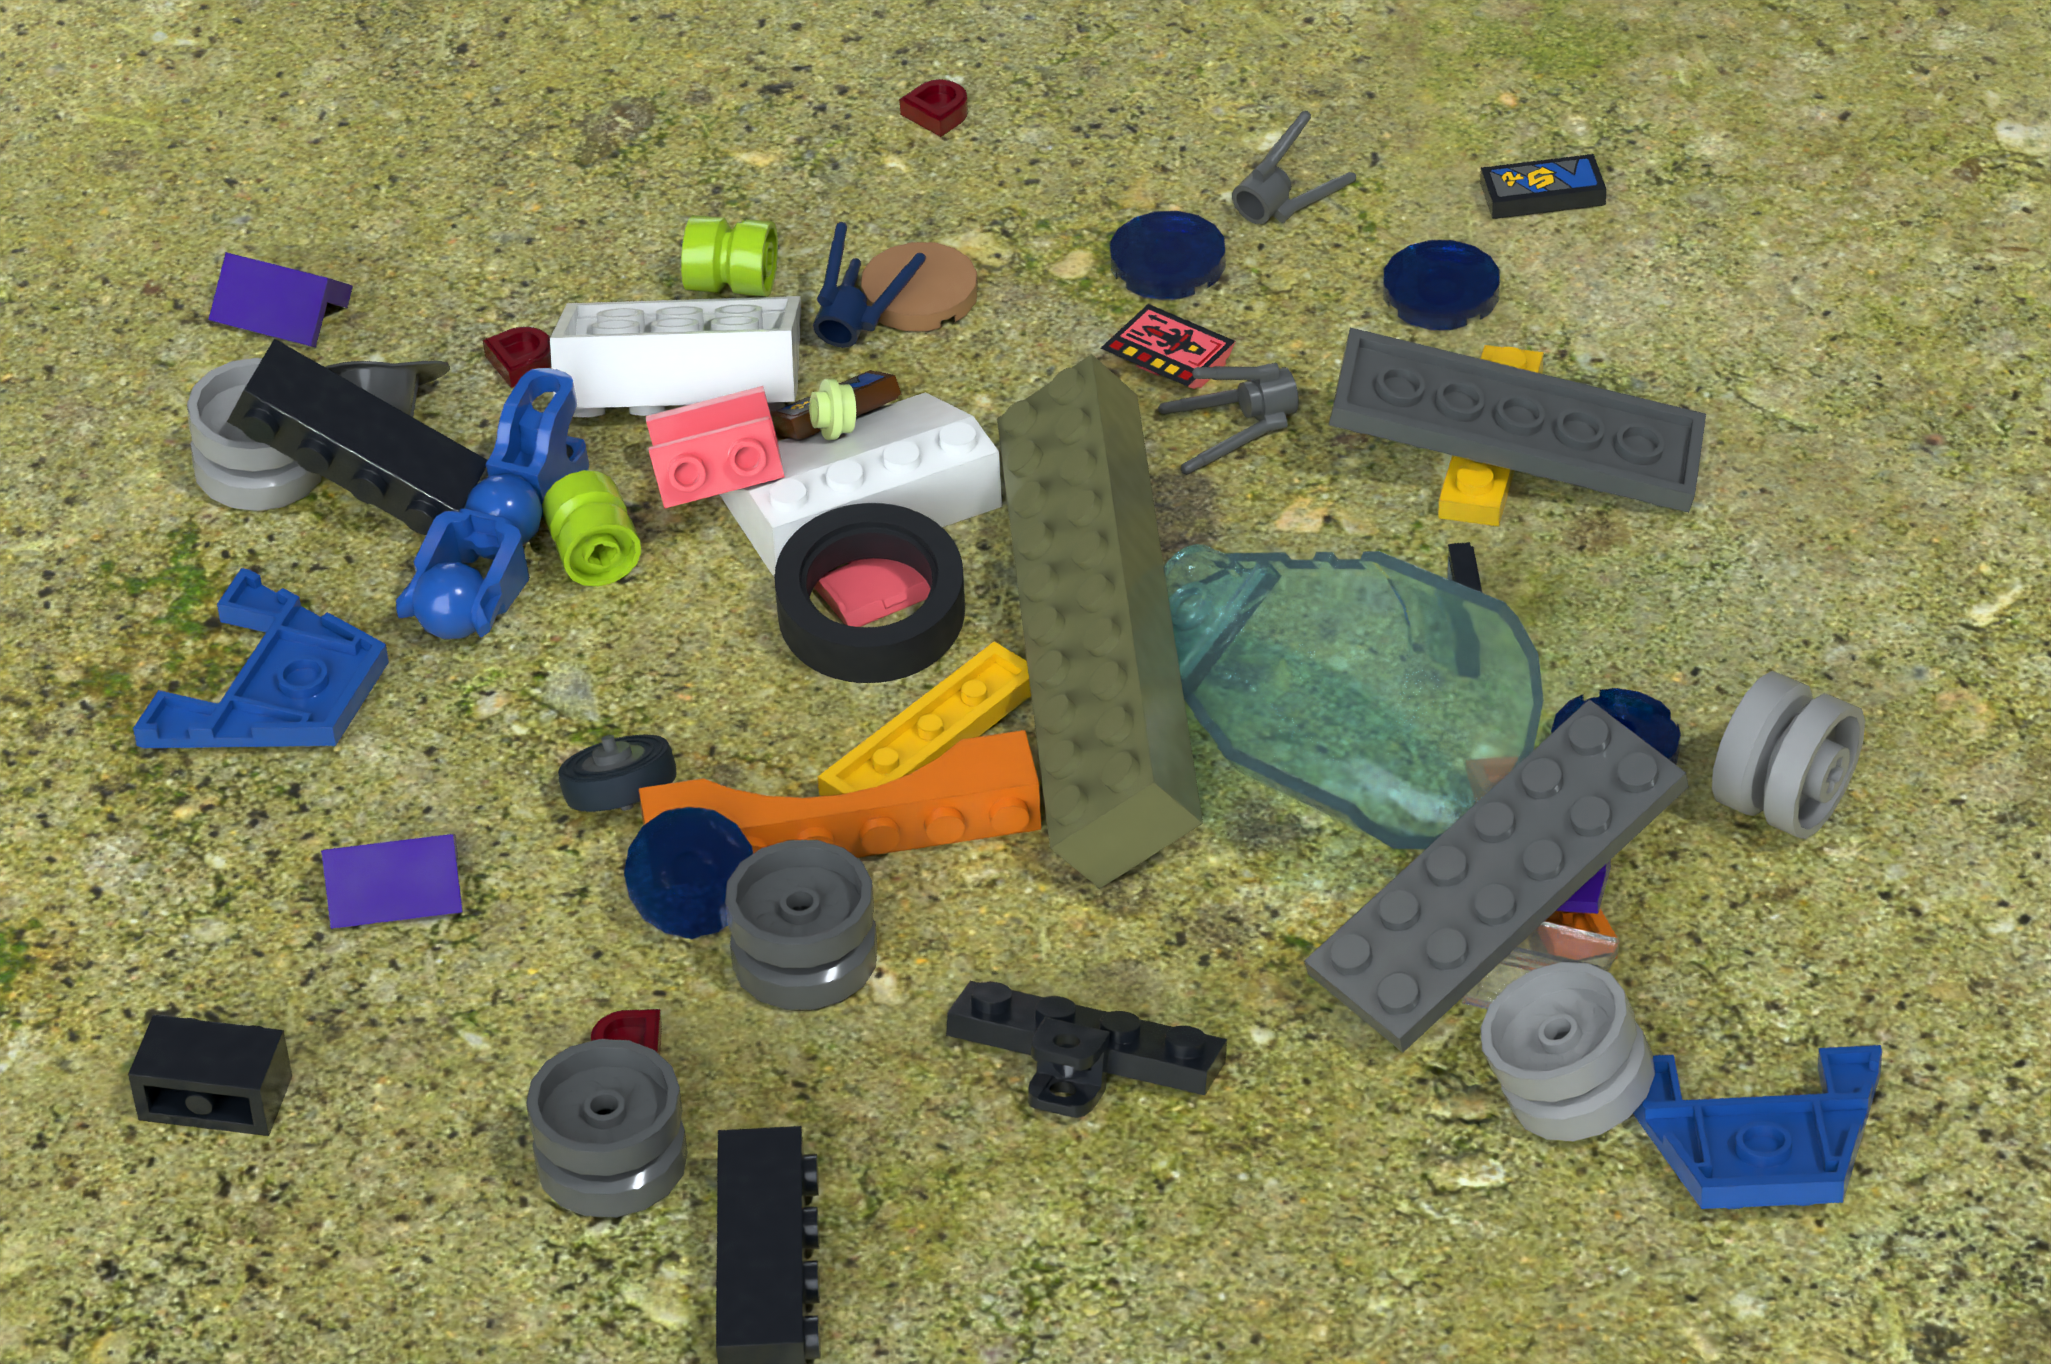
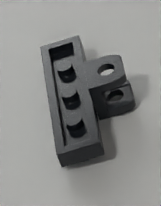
M970 980L947 1012L946 1036L1031 1055L1037 1061V1071L1029 1083V1106L1073 1118L1085 1116L1095 1108L1106 1091L1107 1073L1206 1095L1226 1061L1227 1039L1207 1035L1198 1028L1192 1026L1172 1027L1141 1020L1136 1015L1126 1011L1106 1012L1076 1005L1073 1001L1060 996L1041 997L1014 991L999 982L979 983ZM1065 1092V1093H1069V1094H1072V1095H1071V1096H1067V1097H1062V1096H1057V1095H1055V1094H1053V1093Z

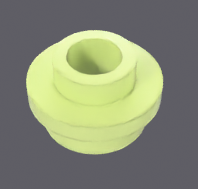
M824 379L821 382L819 391L812 392L810 397L809 412L811 424L814 428L821 429V433L826 440H837L841 433H852L856 422V401L853 388L849 384L839 385L836 379Z

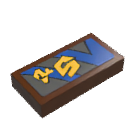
M869 370L839 383V385L849 384L853 388L856 401V416L896 400L899 395H902L896 376L888 373ZM811 396L771 412L775 432L778 436L800 441L821 432L820 428H814L811 424L809 412Z

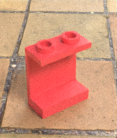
M763 386L646 416V423L653 445L648 447L664 509L785 477L779 443Z

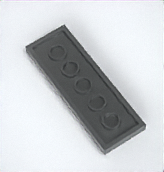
M1350 327L1329 425L1689 513L1696 492L1706 414Z
M1589 699L1305 959L1304 962L1308 975L1396 1048L1404 1052L1689 787L1686 772Z

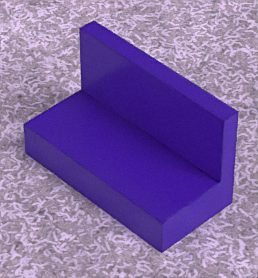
M225 252L208 320L316 348L327 303L348 308L353 285Z
M455 834L321 850L331 929L463 912Z

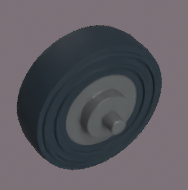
M648 734L614 738V735H606L601 738V743L585 748L568 758L558 771L559 783L568 806L574 810L586 812L621 808L622 811L630 810L634 807L633 804L640 802L639 788L672 783L677 774L676 763L668 741L661 736Z

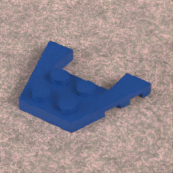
M241 568L217 603L220 622L266 633L219 703H213L158 690L133 727L136 745L142 748L336 746L388 665L387 647L380 640L328 612L321 617L301 606L299 596L284 588L275 592L262 585L259 574L249 569Z
M1881 1045L1819 1048L1818 1074L1823 1094L1683 1100L1674 1055L1653 1056L1654 1079L1647 1098L1633 1112V1115L1701 1209H1740L1743 1207L1810 1206L1813 1204L1843 1203L1881 1075Z

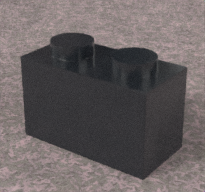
M153 1015L128 1076L139 1121L269 1136L292 1079V1071L284 1030L264 1028L256 1025L246 1026L203 1021L195 1018Z

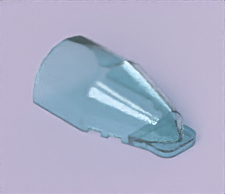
M1194 544L1175 553L1164 565L1184 700L1194 712V716L1201 726L1217 743V747L1224 757L1240 773L1269 790L1393 849H1426L1533 751L1544 701L1539 654L1520 619L1505 602L1380 551H1363L1360 559H1338L1332 552H1316L1313 559L1292 560L1285 552L1222 553L1206 545Z

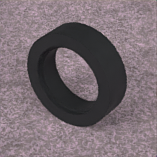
M861 503L830 510L800 527L788 539L776 563L774 579L781 634L796 657L810 668L826 676L855 683H881L908 677L929 667L940 659L954 644L962 629L965 618L963 563L960 552L945 529L929 517L912 509L885 503ZM870 558L889 559L904 563L918 571L931 588L925 602L912 615L898 622L878 627H854L832 621L824 616L810 599L814 586L828 571L847 562Z

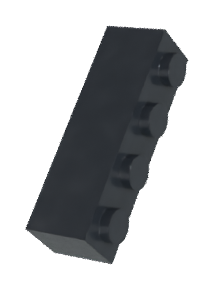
M276 339L272 341L227 420L228 423L242 430L250 439L269 445L297 461L305 470L320 474L350 491L358 500L382 509L403 521L411 530L422 535H427L433 520L439 514L445 511L459 512L460 509H464L468 494L477 485L486 469V462L488 461Z
M801 1126L718 1130L716 1352L718 1364H807V1359H821L819 1315L807 1316V1304L820 1303L818 1260L807 1261V1250L820 1249L818 1207H806V1196H819L817 1154H804Z

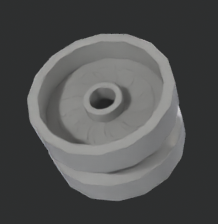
M262 358L231 361L209 371L193 386L187 402L188 421L192 437V463L196 483L211 499L231 508L252 511L282 508L306 497L322 479L320 474L305 470L297 461L265 443H259L250 439L242 430L227 422Z
M1770 671L1763 675L1742 698L1720 742L1712 777V791L1716 802L1750 816H1755L1764 811L1768 825L1798 838L1807 839L1819 831L1833 814L1857 766L1865 730V718L1862 708L1825 693L1813 699L1810 686L1783 674Z
M1560 962L1528 972L1508 984L1489 1005L1480 1028L1482 1051L1493 1073L1501 1083L1502 1092L1512 1112L1526 1130L1546 1140L1577 1141L1607 1132L1627 1120L1647 1098L1655 1076L1653 1052L1642 1029L1635 1021V1014L1625 991L1611 973L1589 963Z

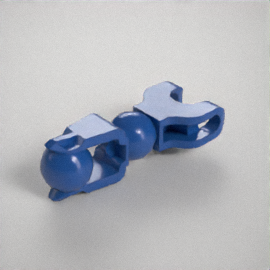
M536 368L526 372L520 378L502 409L494 450L486 462L488 477L479 482L468 494L465 509H460L459 512L445 511L433 520L413 561L416 573L408 586L396 599L398 618L415 616L426 632L444 640L466 638L474 632H477L481 638L490 632L496 616L507 612L527 584L530 576L523 545L528 543L539 531L541 517H543L542 503L546 492L556 481L566 475L589 470L585 441L580 438L567 436L570 422L577 407L574 383L569 374L558 369ZM545 392H555L556 394L544 412L533 409L532 403L538 396ZM479 557L493 560L485 579H483L478 570L463 563H473Z

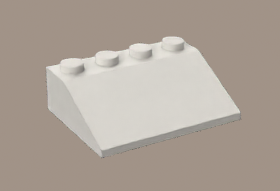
M801 296L567 303L550 337L552 369L564 371L573 379L577 398V407L573 417L600 416L605 414V407H629V413L632 415H652L664 412L665 406L691 405L760 386L764 387L770 412L785 407L784 402H795L798 390Z
M926 392L856 416L853 432L841 433L837 440H826L822 433L819 432L800 441L791 438L778 441L784 478L719 494L773 577L778 557L788 539L813 518L836 508L861 503L892 504L917 511L929 517L941 527L1002 507L998 449L974 416Z

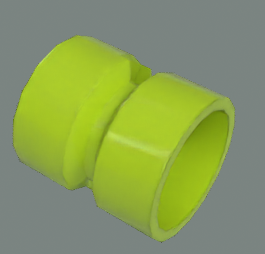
M692 215L688 219L682 243L681 274L685 290L720 293L728 283L735 294L768 297L774 285L778 259V236L775 223L772 221L746 219L742 223H737L731 229L729 223L723 217Z
M583 470L568 474L552 485L546 492L542 503L543 517L552 539L556 542V549L563 567L570 578L584 586L599 587L615 583L628 575L638 563L641 555V543L634 524L627 514L626 505L618 486L612 478L599 471Z

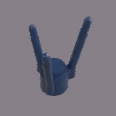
M837 223L824 284L817 297L821 307L813 323L814 332L824 342L835 347L846 348L856 344L861 330H875L881 314L925 262V254L917 253L904 266L873 305L867 306L865 294L854 287L861 267V261L858 258H853L850 261L842 284L837 286L847 233L846 223Z

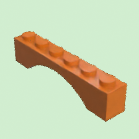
M1025 730L961 739L939 758L911 774L877 787L841 795L806 798L766 796L731 789L704 778L639 788L644 836L654 889L729 878L740 862L761 848L788 840H819L843 847L856 858L1041 830L1039 781Z

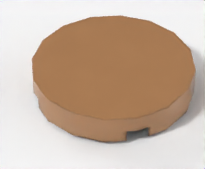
M911 242L890 247L873 257L862 272L861 291L867 297V306H872L917 253L925 254V262L880 316L879 322L881 324L898 330L927 332L942 328V320L955 316V322L969 313L977 302V271L970 258L953 247L935 242Z

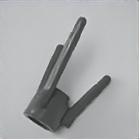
M1302 111L1278 142L1274 144L1263 161L1233 190L1232 201L1234 206L1246 220L1254 224H1263L1274 216L1279 222L1284 223L1296 211L1356 181V174L1348 172L1293 199L1289 198V192L1292 187L1290 178L1276 165L1311 119L1309 111Z
M1276 362L1257 367H1196L1192 371L1195 379L1247 381L1239 383L1238 389L1161 403L1158 407V411L1161 414H1170L1239 402L1246 418L1255 417L1259 421L1181 465V472L1187 475L1267 432L1287 428L1286 416L1297 412L1299 398L1292 373L1286 367L1279 368Z

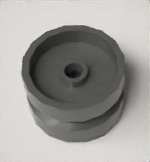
M788 840L761 848L740 862L727 881L725 905L727 923L731 932L730 951L732 968L741 987L757 1000L785 1010H816L842 1002L864 987L876 968L878 945L876 923L873 919V885L862 861L843 847L819 840Z
M598 1039L570 1046L547 1060L531 1080L526 1106L529 1126L534 1138L533 1152L536 1170L543 1190L561 1207L584 1216L616 1218L646 1210L668 1196L684 1175L688 1151L685 1129L681 1120L683 1110L680 1087L673 1067L655 1050L629 1040Z

